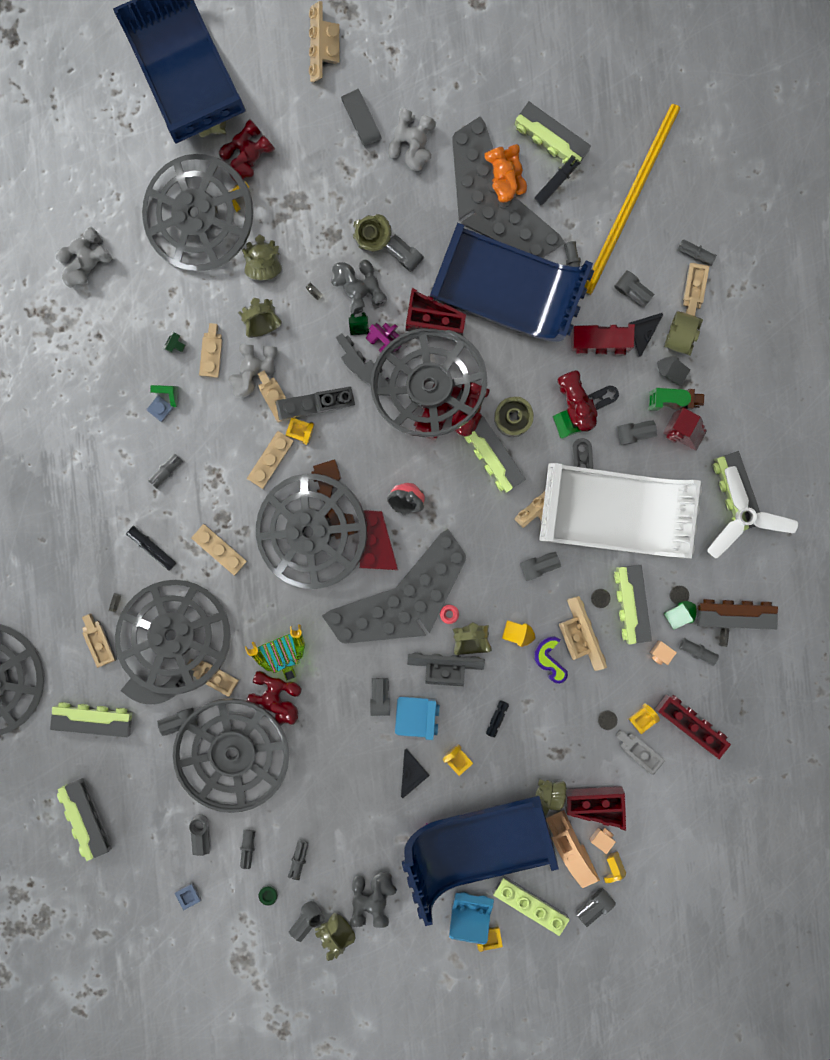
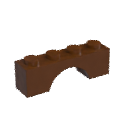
M335 459L313 466L314 471H311V474L326 475L338 481L342 479ZM318 481L320 489H317V492L330 498L334 486ZM331 508L326 514V517L330 519L331 526L341 525L337 514ZM344 513L347 524L355 523L352 514ZM358 531L348 532V536L357 534ZM332 533V537L335 536L336 540L341 539V533Z

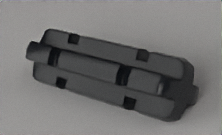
M499 701L498 709L495 710L490 727L488 726L486 731L488 736L496 737L497 729L500 728L505 711L507 712L509 707L507 702Z

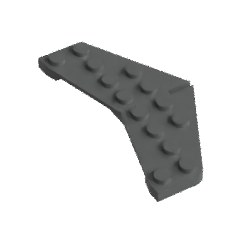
M481 116L455 132L452 137L458 219H462L472 211L475 212L463 220L461 224L486 237L541 258L562 246L565 242L560 234L515 196L509 202L502 203L498 201L497 194L492 188V179L494 178L493 165L486 161L484 153L494 148L486 124Z
M447 529L436 538L396 588L329 610L322 617L337 639L345 644L426 636L416 620L420 619L430 633L466 561V555L449 529Z

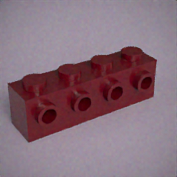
M665 695L654 710L720 760L731 745L726 741L728 737L719 730L717 733L712 730L711 727L713 725L704 718L702 721L696 717L697 713L690 707L685 709L680 705L682 701L675 695L671 697Z

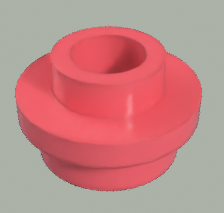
M446 605L440 611V618L444 623H455L459 618V611L453 605ZM447 611L453 612L451 618L446 617Z

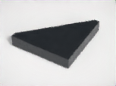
M663 313L628 323L635 324L634 346L638 357L642 356L663 317Z
M407 748L404 750L402 799L430 776Z

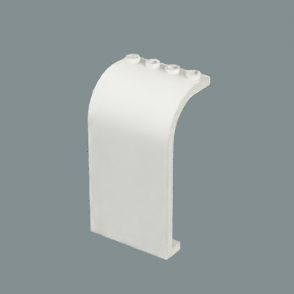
M550 463L548 465L539 540L692 559L695 551L694 535L697 533L696 519L700 510L698 502L699 496L702 493L701 481L652 478Z

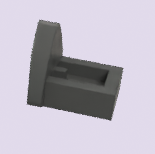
M677 356L666 357L657 362L660 373L679 386H682L691 370L680 362Z

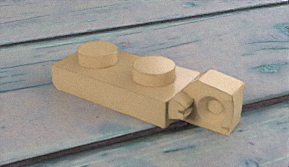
M689 264L683 297V306H687V314L695 316L696 308L700 309L703 304L709 266Z
M209 323L208 333H204L199 376L219 378L223 340L221 339L222 335L218 334L217 324Z
M264 370L258 373L262 382L258 386L277 422H280L282 420H279L275 401L287 398L274 377L269 379Z
M92 614L83 616L82 619L85 627H82V634L96 667L99 668L115 661L116 658L100 622H95Z
M202 660L192 669L194 671L193 676L196 679H200L213 665ZM220 669L205 684L230 697L239 679Z

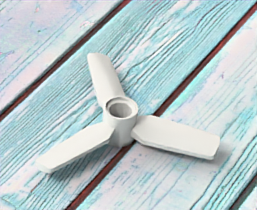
M736 466L725 469L733 504L738 511L735 515L736 520L729 522L707 549V552L712 557L718 558L743 533L745 525L754 524L758 528L787 533L796 532L798 528L797 521L765 512L756 513L752 508H748L749 500ZM745 511L750 514L748 522L742 519V514Z

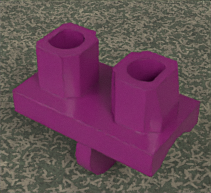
M378 323L372 324L369 328L371 331L366 339L373 345L380 339L384 343L379 349L381 353L391 341L400 336L395 332L398 326L394 324L390 327L385 323L381 327ZM399 346L393 352L398 351L402 346Z

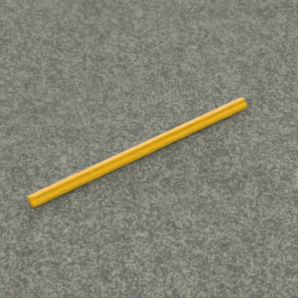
M671 104L592 268L594 270L593 276L590 281H586L584 286L587 288L586 294L591 295L680 111V107L676 104Z

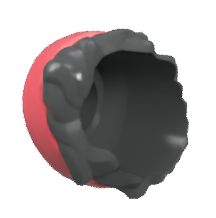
M402 483L393 487L387 496V501L395 512L400 511L402 515H406L407 513L423 510L425 496L414 483Z

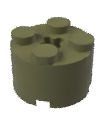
M677 311L672 320L664 347L690 356L694 347L693 343L698 340L699 329L703 319Z
M521 397L504 399L497 406L494 413V422L497 429L502 434L510 437L524 434L531 427L534 418L530 403ZM514 412L517 413V414H518V415H517L518 421H517V420L511 421V420H510L511 416L509 415V413H510V414H514Z

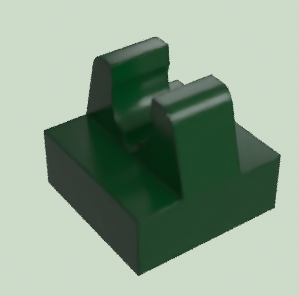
M362 312V316L358 317L350 315V335L369 333L368 316H366L365 312Z
M171 332L163 349L171 353L173 349L183 352L186 345L178 341L179 334Z

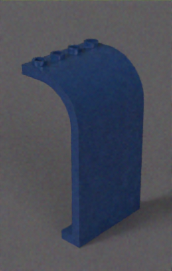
M130 0L113 8L175 144L246 112L194 0Z
M457 222L430 297L436 301L535 338L559 342L563 341L566 335L570 336L574 326L571 324L573 317L577 318L581 307L578 306V302L580 299H584L587 288L584 286L587 280H591L594 270L591 269L593 263L586 260L579 267L561 265L465 229V225Z
M540 796L431 822L418 829L408 839L404 848L405 860L402 861L404 873L408 872L409 875L407 876L408 886L414 890L412 892L414 904L418 903L419 906L417 907L419 919H423L425 926L433 925L432 908L435 901L443 893L454 887L550 864L551 871L559 869Z

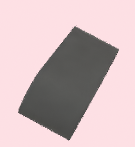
M356 89L341 96L344 107L363 146L365 147L382 139L360 90Z

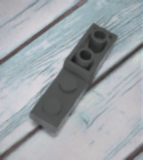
M341 333L336 339L346 352L341 357L342 361L358 378L371 386V374L375 363L369 360L364 364L366 359L360 351L356 352L352 346L355 344L348 335L345 337ZM381 368L377 382L378 387H389L390 379L388 377L385 379L382 376L381 372L383 370Z
M351 386L275 401L279 420L300 418L355 405Z

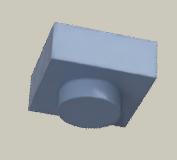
M158 395L146 410L160 422H163L174 407H171L168 402Z
M193 883L174 893L183 911L201 901Z

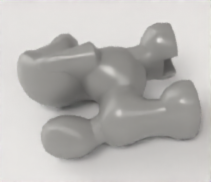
M401 108L399 111V123L394 131V139L389 144L388 154L391 158L399 157L401 143L403 141L408 142L410 148L405 153L406 164L412 170L420 171L424 163L431 159V153L425 150L424 146L427 142L426 134L436 127V121L431 117L422 115L418 127L409 128L408 125L414 121L415 115L411 111Z
M93 227L87 228L83 236L72 241L69 247H63L56 253V259L60 263L68 262L73 254L77 255L72 263L65 266L62 273L64 283L70 288L78 284H86V275L91 272V269H93L97 262L108 263L112 260L111 254L107 249L104 250L102 245L98 246L94 251L89 248L91 244L102 242L101 236Z
M240 344L239 351L244 355V360L240 365V374L231 375L228 379L233 385L234 396H249L255 387L252 378L264 370L268 378H272L275 371L274 359L277 354V347L263 346V355L266 358L264 361H261L253 355L254 345Z

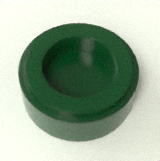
M272 885L263 886L258 894L259 901L266 906L273 905L278 898L277 889Z

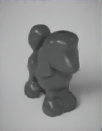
M368 260L359 262V269L365 276V279L362 281L355 278L354 268L350 264L339 262L332 266L333 278L331 283L333 286H343L346 294L352 299L353 302L350 306L352 315L363 311L365 304L362 298L367 293L373 296L371 300L374 308H379L387 302L386 295L380 290L378 280L373 275L374 268Z
M387 872L375 875L371 881L373 894L369 897L364 896L362 893L365 888L364 877H355L352 882L354 897L352 900L353 915L350 920V926L362 927L366 925L363 911L373 915L374 927L384 928L388 926L389 919L384 915L383 910L386 907V897L396 894L397 891L396 887L392 884V875Z

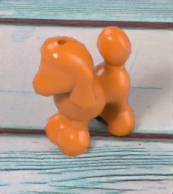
M518 144L512 145L506 150L503 147H498L484 153L486 161L493 165L494 178L492 179V188L497 194L498 201L502 203L512 200L515 194L523 195L527 191V182L521 175L523 167L519 160L520 147Z

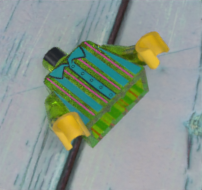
M298 624L297 631H294L292 626H290V634L260 645L258 649L255 642H251L253 645L252 649H248L245 646L247 654L252 656L256 663L265 670L272 671L273 673L282 671L286 681L297 677L293 666L300 663L305 649L300 624Z

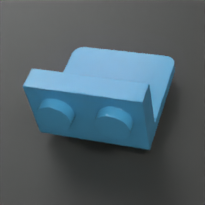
M399 697L397 700L395 733L401 736L425 737L426 740H433L434 735L438 734V724H435V716H439L440 705L436 704V699Z
M456 893L452 904L449 937L454 940L486 944L494 899L486 896H473L468 893Z

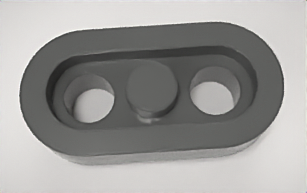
M580 438L572 446L573 467H580L581 464H585L586 468L593 469L592 444L589 440ZM579 445H584V452L579 451Z

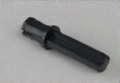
M571 155L562 167H558L557 173L534 197L540 205H543L567 178H570L569 175L578 165L581 164L578 159L573 163L576 158L574 155Z
M132 526L126 533L128 537L139 545L138 548L144 549L168 571L175 566L176 562L149 539V536L146 537L135 526Z

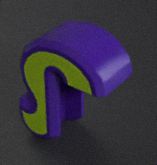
M549 636L542 639L536 646L534 660L543 670L551 671L548 674V678L551 681L560 684L566 681L568 671L553 659L549 652L561 639Z

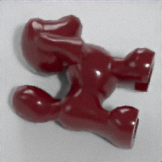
M251 119L246 122L243 130L233 137L232 142L224 144L219 150V156L222 160H229L236 149L240 150V154L231 161L230 165L238 171L243 179L253 177L254 170L252 167H254L255 162L263 152L272 153L275 150V147L264 135L256 143L250 140L251 137H258L262 133Z
M575 370L560 376L557 382L560 385V392L567 396V411L572 423L579 430L588 432L595 428L598 412L593 399L588 398L586 391L582 387L580 372Z
M473 382L470 383L469 395L464 404L471 408L475 407L481 392L480 385ZM486 389L485 397L489 395V389ZM481 407L465 425L455 430L456 433L465 437L472 435V432L476 430L482 418L480 413ZM459 410L453 415L452 426L465 419L468 415Z
M257 671L254 675L253 683L257 685L266 684L268 688L261 696L254 693L249 694L247 701L262 705L265 710L275 713V719L280 726L284 723L294 725L298 720V709L289 701L282 702L280 693L286 691L289 695L298 697L302 692L301 687L295 682H284L280 678L268 676L263 671Z

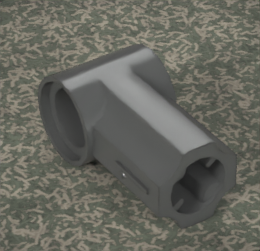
M396 234L391 237L385 247L399 259L401 265L409 272H412L424 259V256L418 250L407 245Z
M626 270L614 287L623 295L631 297L644 308L655 294L641 284L637 276Z
M654 420L617 426L621 445L657 436V427Z
M556 552L520 563L526 581L561 567Z
M372 678L371 716H390L388 678Z
M193 707L158 720V728L161 735L165 736L179 731L183 722L194 712ZM195 717L191 723L199 726Z
M196 815L189 825L192 854L196 856L210 853L209 822L204 815ZM194 822H202L204 828L197 829Z
M601 888L593 894L590 901L576 915L588 927L602 914H607L611 911L616 902L604 888Z
M314 901L307 902L302 906V915L289 930V934L296 941L302 942L310 930L320 926L325 919L317 903Z

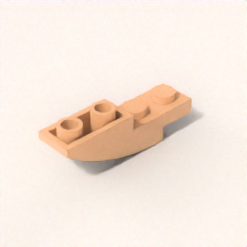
M560 811L546 818L553 834L551 839L566 867L578 884L585 888L600 881L584 845H580L565 811Z

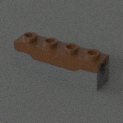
M703 599V603H697V626L777 630L778 606H772V602H761L760 605H753V601H741V604H734L733 600H722V604H717L715 600Z

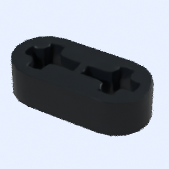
M606 386L589 394L588 398L592 397L593 400L600 399L595 404L596 410H599L615 402L619 397V391L614 386ZM608 389L610 392L614 391L615 393L612 400L610 397L605 399L602 397L607 394Z

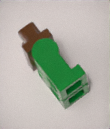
M655 388L649 394V411H657L663 408V406H668L674 410L683 407L687 410L700 408V406H704L705 395L695 394V389Z

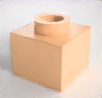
M658 640L649 653L653 655L652 659L658 664L662 665L664 663L668 665L677 652Z
M598 827L589 839L592 844L605 854L616 843L612 838L614 834L606 828L602 830Z

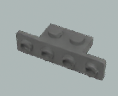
M415 652L408 654L407 665L426 666L425 684L464 686L465 669L484 670L485 659L477 656L463 658L459 655L448 657L440 654L423 655L422 653Z

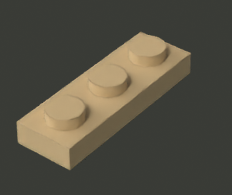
M277 431L247 479L264 489L294 441Z
M205 524L191 537L192 540L234 576L247 563L246 559Z

